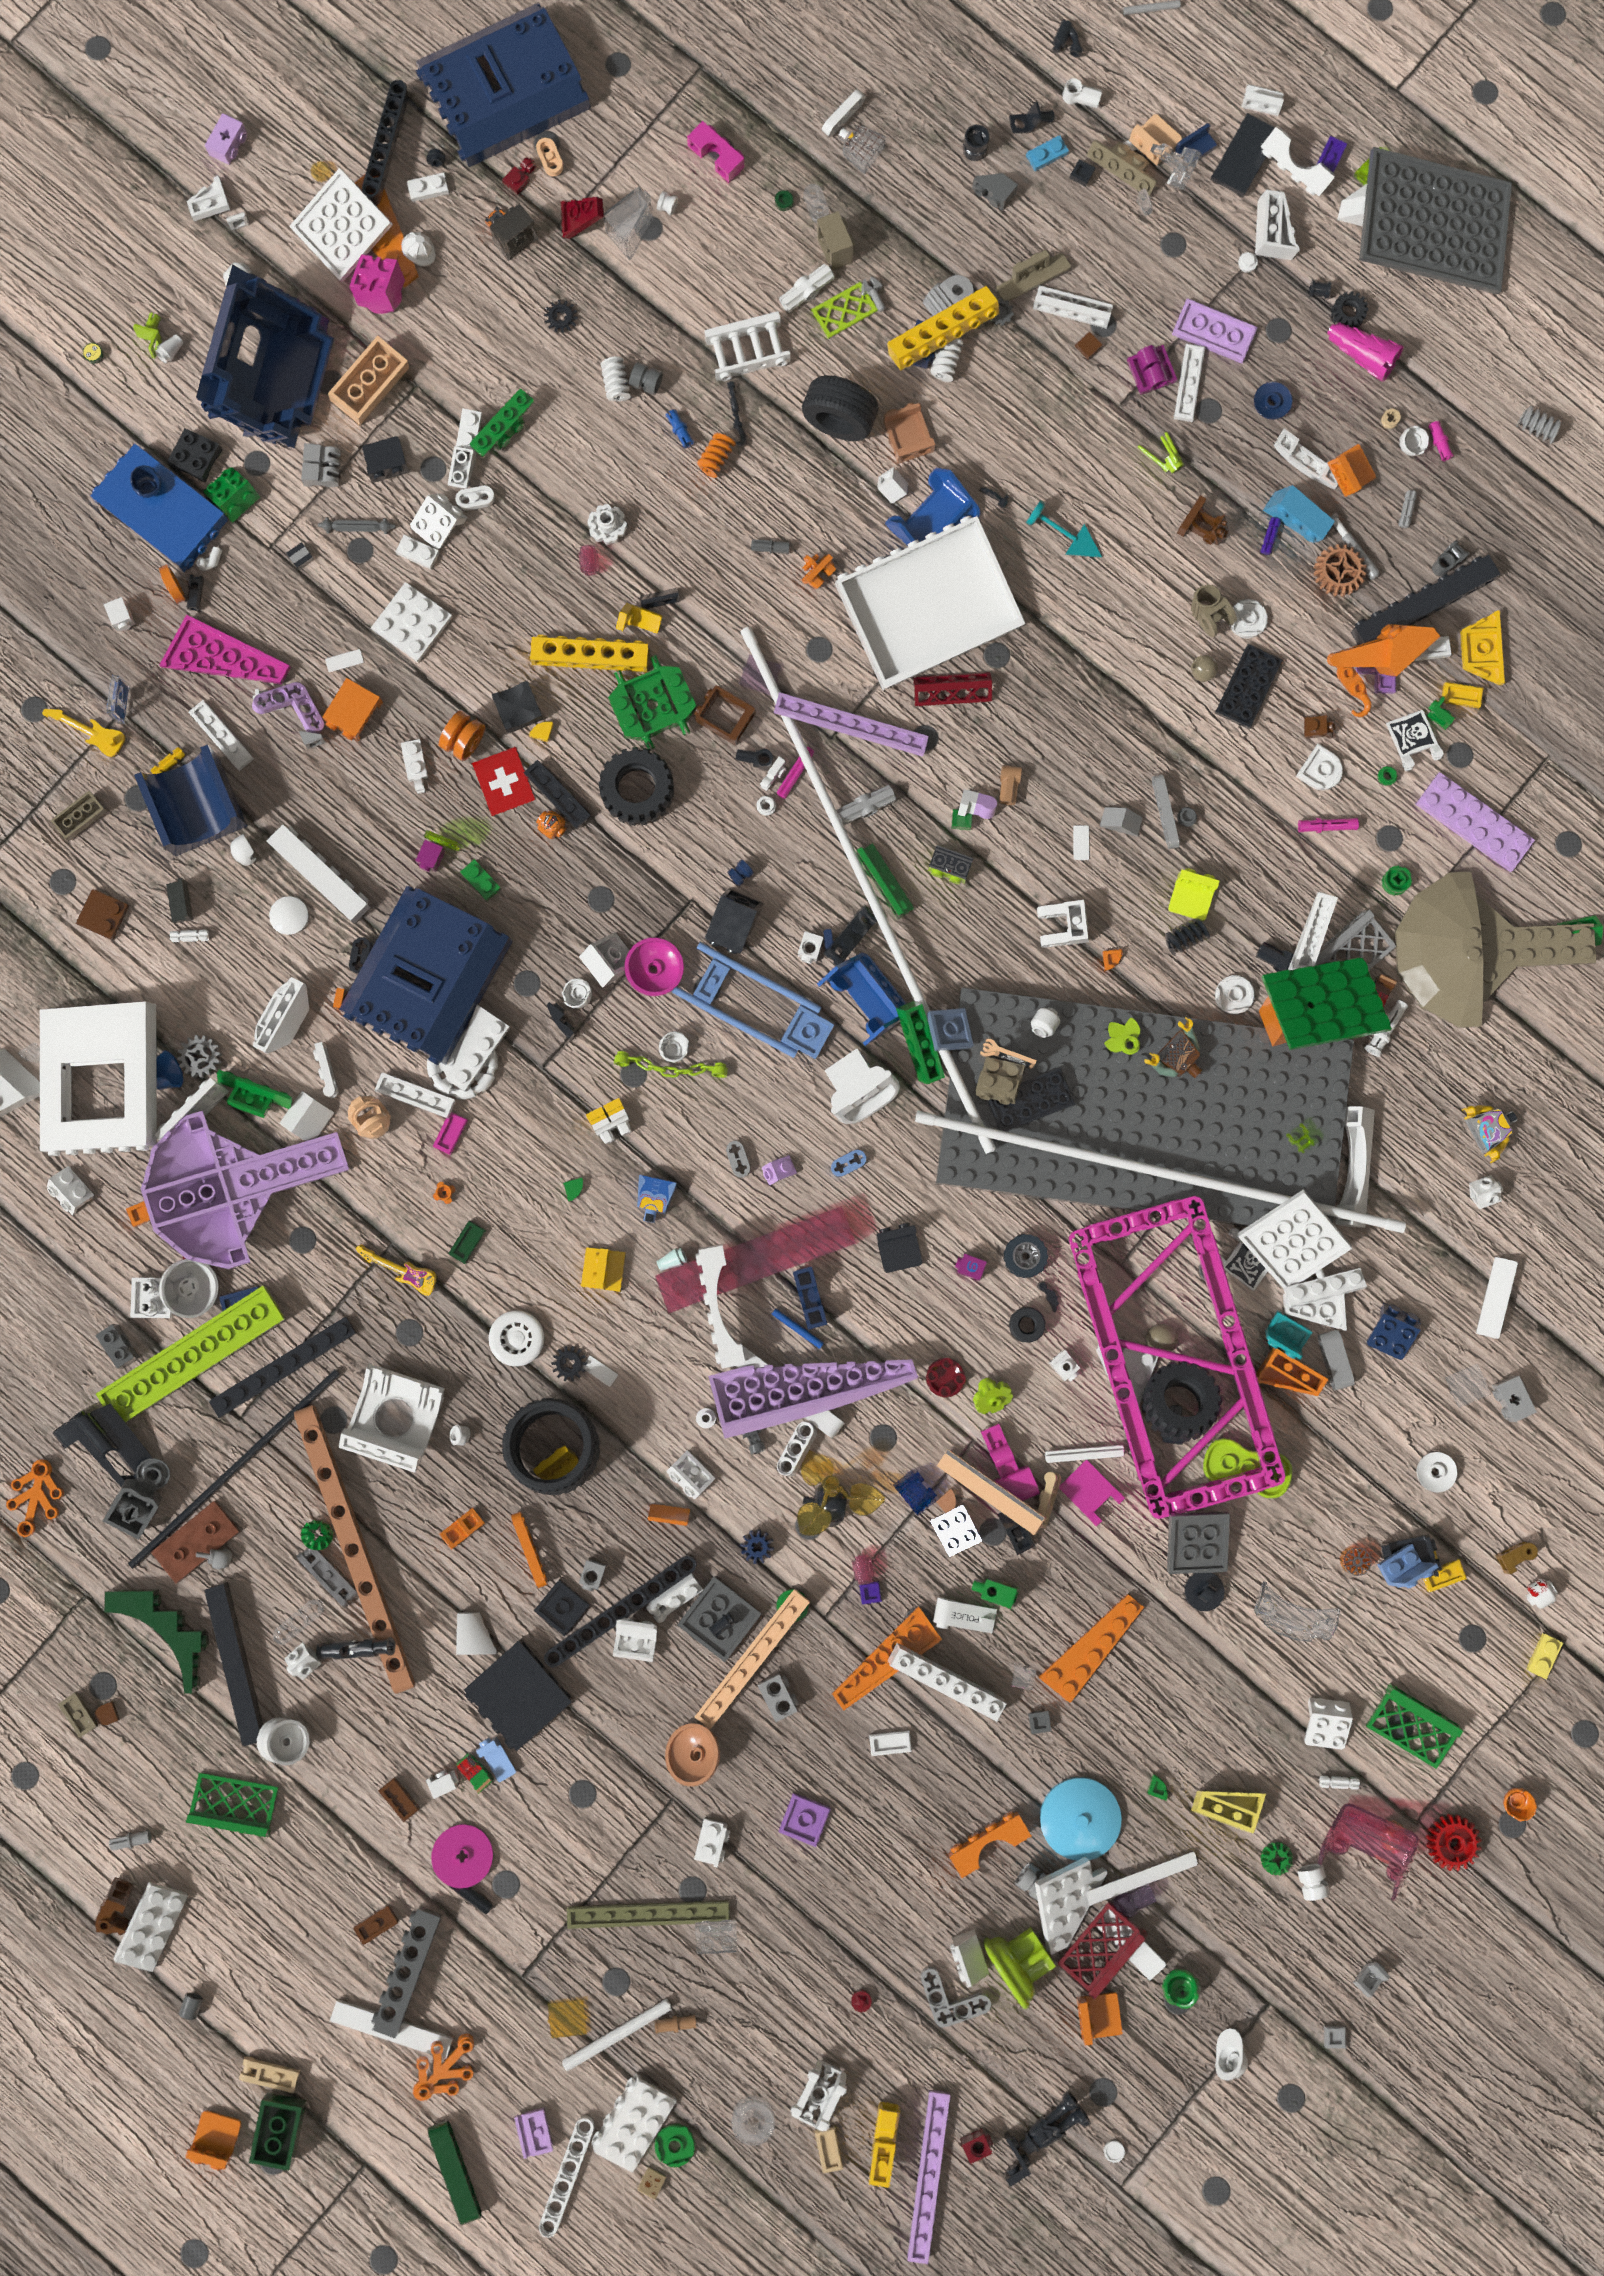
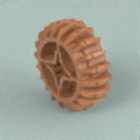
M1336 544L1334 548L1329 546L1327 551L1323 550L1321 556H1318L1316 559L1317 563L1314 565L1316 571L1313 573V576L1318 577L1316 583H1322L1320 589L1325 587L1327 589L1326 594L1332 591L1334 597L1337 596L1338 592L1341 597H1344L1346 593L1351 595L1353 590L1357 591L1359 585H1362L1364 582L1362 578L1366 576V572H1364L1366 565L1361 564L1364 558H1358L1360 551L1354 553V547L1348 550L1346 544L1343 545L1342 549L1339 544ZM1339 558L1337 563H1326L1330 559ZM1339 566H1340V569H1341V572H1342L1341 575H1340V572H1338V570H1337V568H1338ZM1343 578H1353L1348 583H1341Z

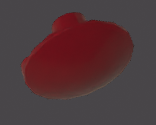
M941 1358L934 1361L926 1373V1384L930 1391L943 1398L958 1394L966 1381L961 1365L951 1358Z

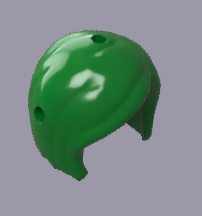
M1176 1968L1171 1970L1164 1978L1162 1990L1169 2004L1188 2009L1198 2001L1201 1985L1193 1973L1186 1969Z

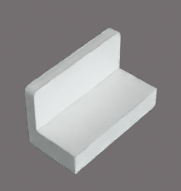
M1247 85L1242 108L1278 116L1283 104L1284 94Z

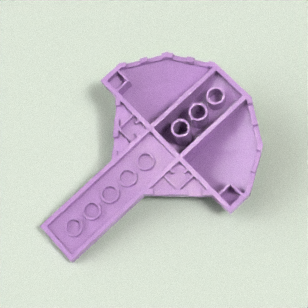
M200 1111L184 1116L171 1131L168 1130L164 1137L153 1146L141 1186V1192L153 1231L187 1260L232 1269L251 1263L245 1242L271 1194L349 1171L337 1132L258 1155L209 1130L204 1113Z

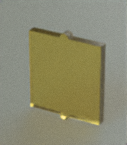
M584 1999L548 2003L549 2019L547 2022L550 2023L551 2039L587 2034V2014H585Z

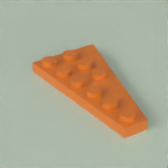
M365 175L355 182L361 190ZM384 189L377 208L393 225L371 250L377 257H381L382 260L388 258L398 261L405 279L403 288L416 280L419 275L414 263L402 251L401 244L404 237Z

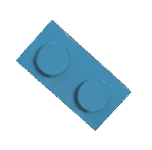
M1059 135L1028 151L1026 157L1036 172L1067 156L1069 150Z

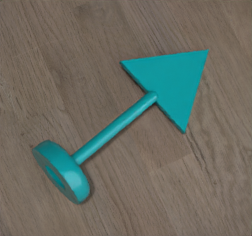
M1040 499L1026 521L1028 525H1033L1040 518L1072 539L1073 542L1065 555L1102 557L1085 524L1077 536H1074L1041 514L1045 508V502Z

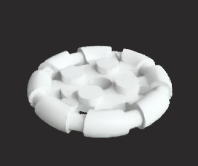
M467 1029L462 1034L446 1065L442 1063L436 1065L427 1059L428 1075L434 1081L435 1088L448 1097L454 1096L456 1099L461 1100L474 1098L481 1091H486L493 1083L495 1070L498 1069V1058L494 1050L484 1067H488L487 1073L479 1072L474 1079L478 1085L474 1087L469 1086L466 1092L460 1088H453L454 1084L448 1081ZM442 1072L447 1076L444 1079H441L439 1076Z

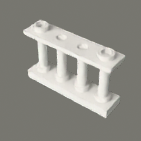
M778 311L704 330L706 344L714 346L720 367L715 370L716 381H728L735 376L773 366L782 367L790 362V351H782L776 330L780 327ZM767 330L770 333L775 354L764 357L758 333ZM749 335L751 336L757 359L746 362L739 338ZM723 341H732L738 364L727 366L721 346Z

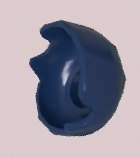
M141 465L131 472L130 482L132 489L140 497L150 498L156 496L161 490V479L153 467Z

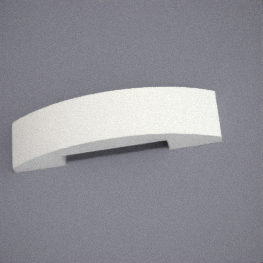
M1283 429L1274 444L1276 450L1290 464L1308 477L1335 489L1338 483L1328 464L1299 444L1300 439L1286 429Z

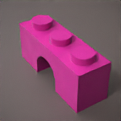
M702 121L687 136L688 147L701 159L709 152H716L720 155L715 161V171L728 183L745 168L744 155L738 149L735 150L731 147L725 137L721 138L712 125H707Z

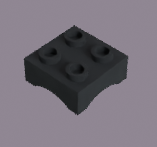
M184 428L167 462L172 468L185 472L206 483L211 468L223 449L219 443Z
M527 680L510 689L492 694L507 734L543 720Z

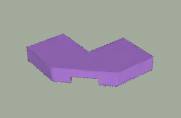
M1356 667L1358 674H1375V693L1394 694L1396 692L1395 676L1379 674L1375 667Z

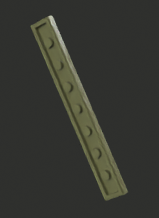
M730 1900L567 1906V1929L730 1923Z

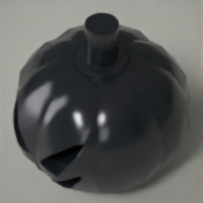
M825 1482L816 1489L814 1497L803 1496L802 1504L812 1505L814 1519L822 1526H837L844 1520L848 1491L843 1485L836 1482Z

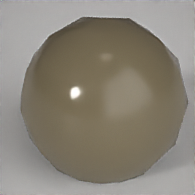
M1209 655L1198 656L1191 665L1192 675L1201 682L1211 681L1218 673L1217 661Z

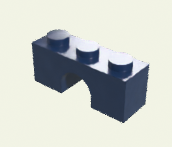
M812 1266L793 1271L808 1330L827 1325Z

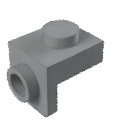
M1373 1962L1364 1965L1353 1983L1367 1997H1372L1381 1982L1388 1980L1390 1976L1381 1964Z

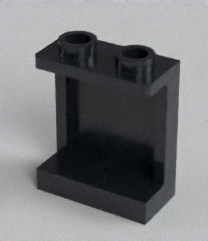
M1429 1534L1381 1544L1384 1559L1406 1545L1412 1544L1421 1562L1437 1563L1438 1568L1433 1571L1434 1574L1431 1576L1438 1577V1571L1442 1570L1440 1559H1435L1433 1552L1437 1551L1435 1539H1430Z

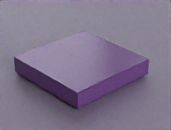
M793 1792L778 1832L816 1847L831 1807Z

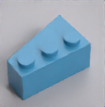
M1293 485L1275 491L1263 509L1264 512L1272 517L1279 518L1283 524L1302 535L1307 541L1313 543L1323 540L1335 522Z

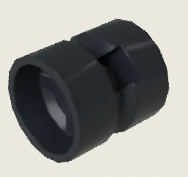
M976 124L966 130L963 153L967 159L980 161L986 156L989 143L987 128Z

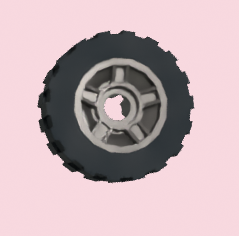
M1022 1234L1010 1240L1006 1245L1003 1259L1010 1273L1017 1277L1031 1278L1044 1270V1267L1047 1265L1048 1250L1044 1242L1039 1240L1038 1237ZM1024 1252H1027V1254L1030 1255V1258H1028V1260H1024L1022 1258V1254Z

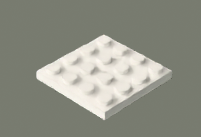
M339 168L293 221L290 227L330 271L343 282L357 266L361 254L367 255L393 224L350 177Z
M1304 1189L1238 1233L1241 1241L1283 1289L1299 1284L1352 1249L1351 1244Z

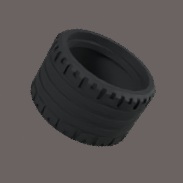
M541 1398L539 1401L534 1400L527 1403L525 1407L522 1406L514 1413V1417L510 1418L505 1428L506 1432L503 1433V1459L511 1475L522 1485L544 1495L566 1494L576 1490L578 1486H582L589 1479L588 1477L593 1474L600 1455L599 1436L592 1421L577 1406L562 1399ZM547 1415H561L575 1421L580 1428L583 1436L582 1456L574 1469L563 1477L550 1480L536 1478L523 1465L520 1455L522 1437L527 1428L537 1419Z

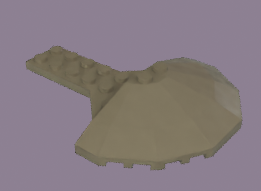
M1471 871L1449 872L1413 897L1399 926L1396 928L1394 933L1397 975L1408 987V991L1415 997L1421 1009L1431 1012L1457 1028L1481 1027L1483 1003L1516 967L1595 964L1594 929H1589L1594 927V924L1514 927L1476 894ZM1581 929V930L1579 931V933H1576V934H1572V933H1571V931Z

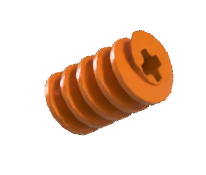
M714 433L713 439L708 443L709 446H706L701 459L697 461L698 467L712 478L717 477L714 471H721L718 464L721 466L725 464L721 458L728 459L729 456L725 452H732L729 445L736 446L733 439L721 433Z

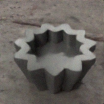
M1000 298L998 300L999 314L989 320L991 323H995L996 326H1003L1010 322L1011 317L1014 315L1012 312L1013 306L1009 305V301H1003Z

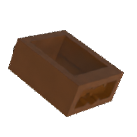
M715 685L713 689L710 688L706 693L704 704H700L695 711L696 722L736 746L754 718L756 708ZM717 697L744 712L731 734L704 719Z

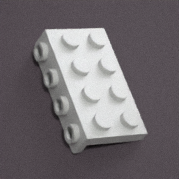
M636 2073L633 2078L627 2081L623 2094L618 2096L613 2110L606 2115L600 2131H597L593 2136L592 2146L594 2152L633 2173L677 2102L676 2098L642 2080L641 2076Z

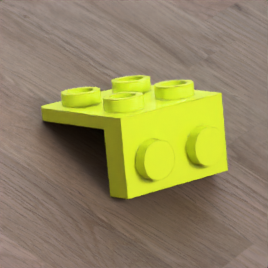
M1182 869L1178 873L1168 910L1193 919L1198 918L1204 921L1207 917L1214 891L1218 888L1219 880H1216L1214 876L1204 874V876L1196 874V871L1193 869Z

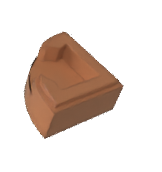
M951 1488L936 1501L945 1513L954 1510L956 1506V1498Z

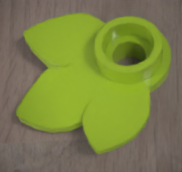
M1130 1018L1125 1026L1115 1022L1109 1023L1108 1033L1111 1038L1104 1043L1105 1046L1115 1053L1135 1054L1140 1048V1041L1138 1039L1140 1027L1133 1018ZM1131 1042L1133 1048H1128L1126 1043Z

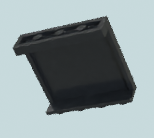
M519 1639L464 1689L466 1699L470 1703L474 1702L479 1707V1714L484 1719L488 1718L491 1721L492 1729L497 1734L501 1733L505 1738V1744L511 1750L514 1748L516 1752L573 1701L569 1693L522 1639Z

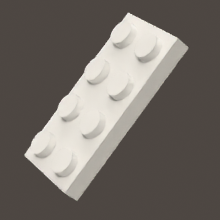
M212 1078L205 1080L200 1085V1089L195 1094L190 1095L186 1099V1103L180 1109L175 1110L166 1123L159 1126L158 1132L154 1136L160 1141L168 1130L171 1131L186 1115L203 1111L204 1116H206L229 1091Z
M149 1882L113 1958L114 1961L153 1972L188 1897L187 1893Z

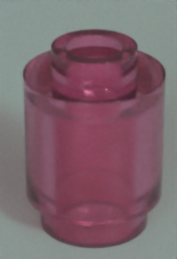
M593 545L580 547V571L585 573L586 576L595 575L600 570L598 551Z
M866 1554L854 1556L855 1560L851 1562L858 1585L874 1582L873 1577L875 1575L871 1557H867Z

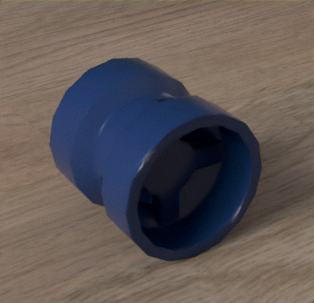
M741 859L735 868L727 871V874L740 887L744 880L750 878L754 872Z

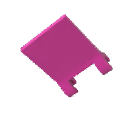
M1085 1460L1059 1486V1489L1095 1526H1098L1102 1520L1094 1512L1110 1496L1118 1504L1125 1499L1088 1460Z

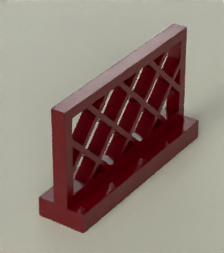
M1108 1901L1057 1964L1088 1990V1994L1095 2000L1143 1943L1148 1933L1142 1927L1141 1929L1138 1928ZM1108 1909L1115 1914L1116 1922H1105L1104 1914ZM1127 1925L1133 1930L1130 1936H1121L1120 1926ZM1102 1926L1103 1937H1092L1091 1929ZM1105 1926H1117L1118 1937H1107ZM1093 1941H1104L1105 1952H1094ZM1107 1941H1118V1951L1108 1952ZM1080 1942H1090L1091 1952L1080 1953ZM1091 1956L1092 1967H1081L1080 1957ZM1094 1956H1106V1965L1096 1967ZM1068 1957H1077L1078 1967L1068 1966L1065 1960ZM1082 1971H1093L1094 1979L1090 1984L1083 1979Z

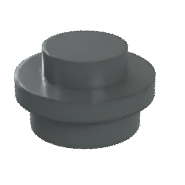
M1185 807L1178 812L1177 820L1180 825L1190 827L1195 824L1197 814L1192 808Z

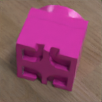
M361 254L349 287L358 306L367 307L370 311L377 314H386L391 311L394 312L401 303V290L405 279L397 260L388 258L382 260L381 257L373 259L372 256Z

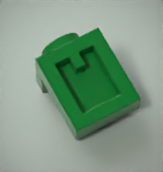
M1442 696L1439 700L1435 699L1428 707L1431 711L1427 717L1446 730L1455 718L1450 711L1440 708L1446 699Z

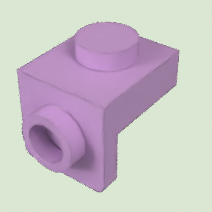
M789 1155L762 1167L764 1178L769 1185L797 1174Z

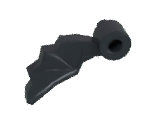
M986 487L980 488V492L996 499L998 506L1005 509L1009 496L1006 495L1004 498H1001L1000 495Z
M1039 1282L1037 1288L1046 1294V1300L1049 1302L1052 1311L1056 1312L1059 1305L1058 1296L1055 1295L1053 1290L1047 1289L1045 1282Z

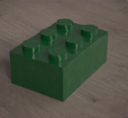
M268 2092L265 2094L260 2104L249 2158L250 2164L286 2171L291 2169L295 2162L307 2100Z

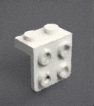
M441 493L431 494L426 497L411 523V528L435 549H441L454 526L464 524L467 517L459 507L453 506L445 495Z
M629 1618L617 1620L613 1656L653 1662L657 1640V1626L649 1621L639 1623Z
M1309 1697L1310 1720L1304 1738L1305 1744L1344 1749L1353 1720L1350 1703Z

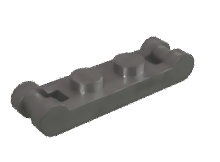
M307 1548L296 1556L342 1607L347 1608L350 1605V1601L358 1597L356 1588L320 1550ZM313 1554L316 1559L311 1563L308 1558ZM343 1588L348 1591L345 1596L340 1593Z

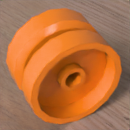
M460 710L446 724L438 745L446 752L453 751L454 757L462 762L466 761L478 747L485 732V725L478 720L471 721L470 715Z

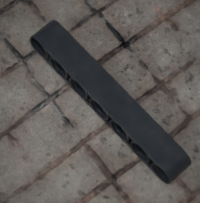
M394 80L389 86L362 185V192L376 206L382 198L408 102L407 86L402 80Z

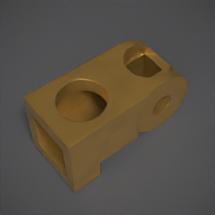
M1520 1542L1495 1556L1503 1572L1511 1575L1517 1571L1516 1565L1525 1560H1534L1538 1555V1549L1532 1543Z

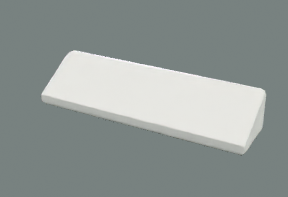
M1498 1257L1494 1258L1476 1334L1499 1339L1518 1262Z
M1108 1909L1104 1914L1105 1922H1116L1115 1914ZM1102 1926L1097 1927L1103 1933ZM1105 1926L1107 1937H1118L1117 1926ZM1120 1926L1121 1936H1130L1133 1933L1129 1926ZM1111 1941L1119 1949L1118 1941ZM1144 1941L1129 1958L1148 1980L1154 1978L1166 1966V1963Z

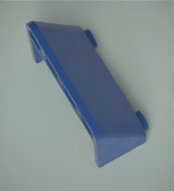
M935 468L930 473L928 484L933 489V492L906 521L902 517L895 515L885 522L890 531L907 546L915 540L919 542L926 540L925 536L936 531V534L943 532V528L950 524L956 526L961 523V519L971 515L972 518L978 516L979 518V506L951 470Z

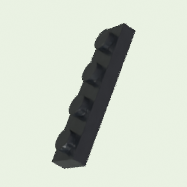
M536 760L523 772L576 830L591 818V815L539 760Z

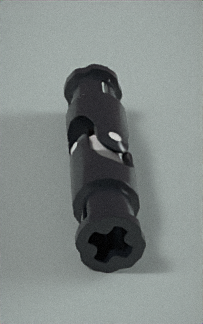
M387 1637L384 1640L370 1638L363 1641H335L332 1644L320 1642L316 1647V1656L320 1661H324L326 1658L339 1660L377 1657L379 1654L392 1656L395 1653L396 1643L392 1637Z

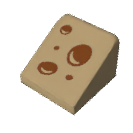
M648 2166L638 2184L637 2190L655 2200L666 2176Z

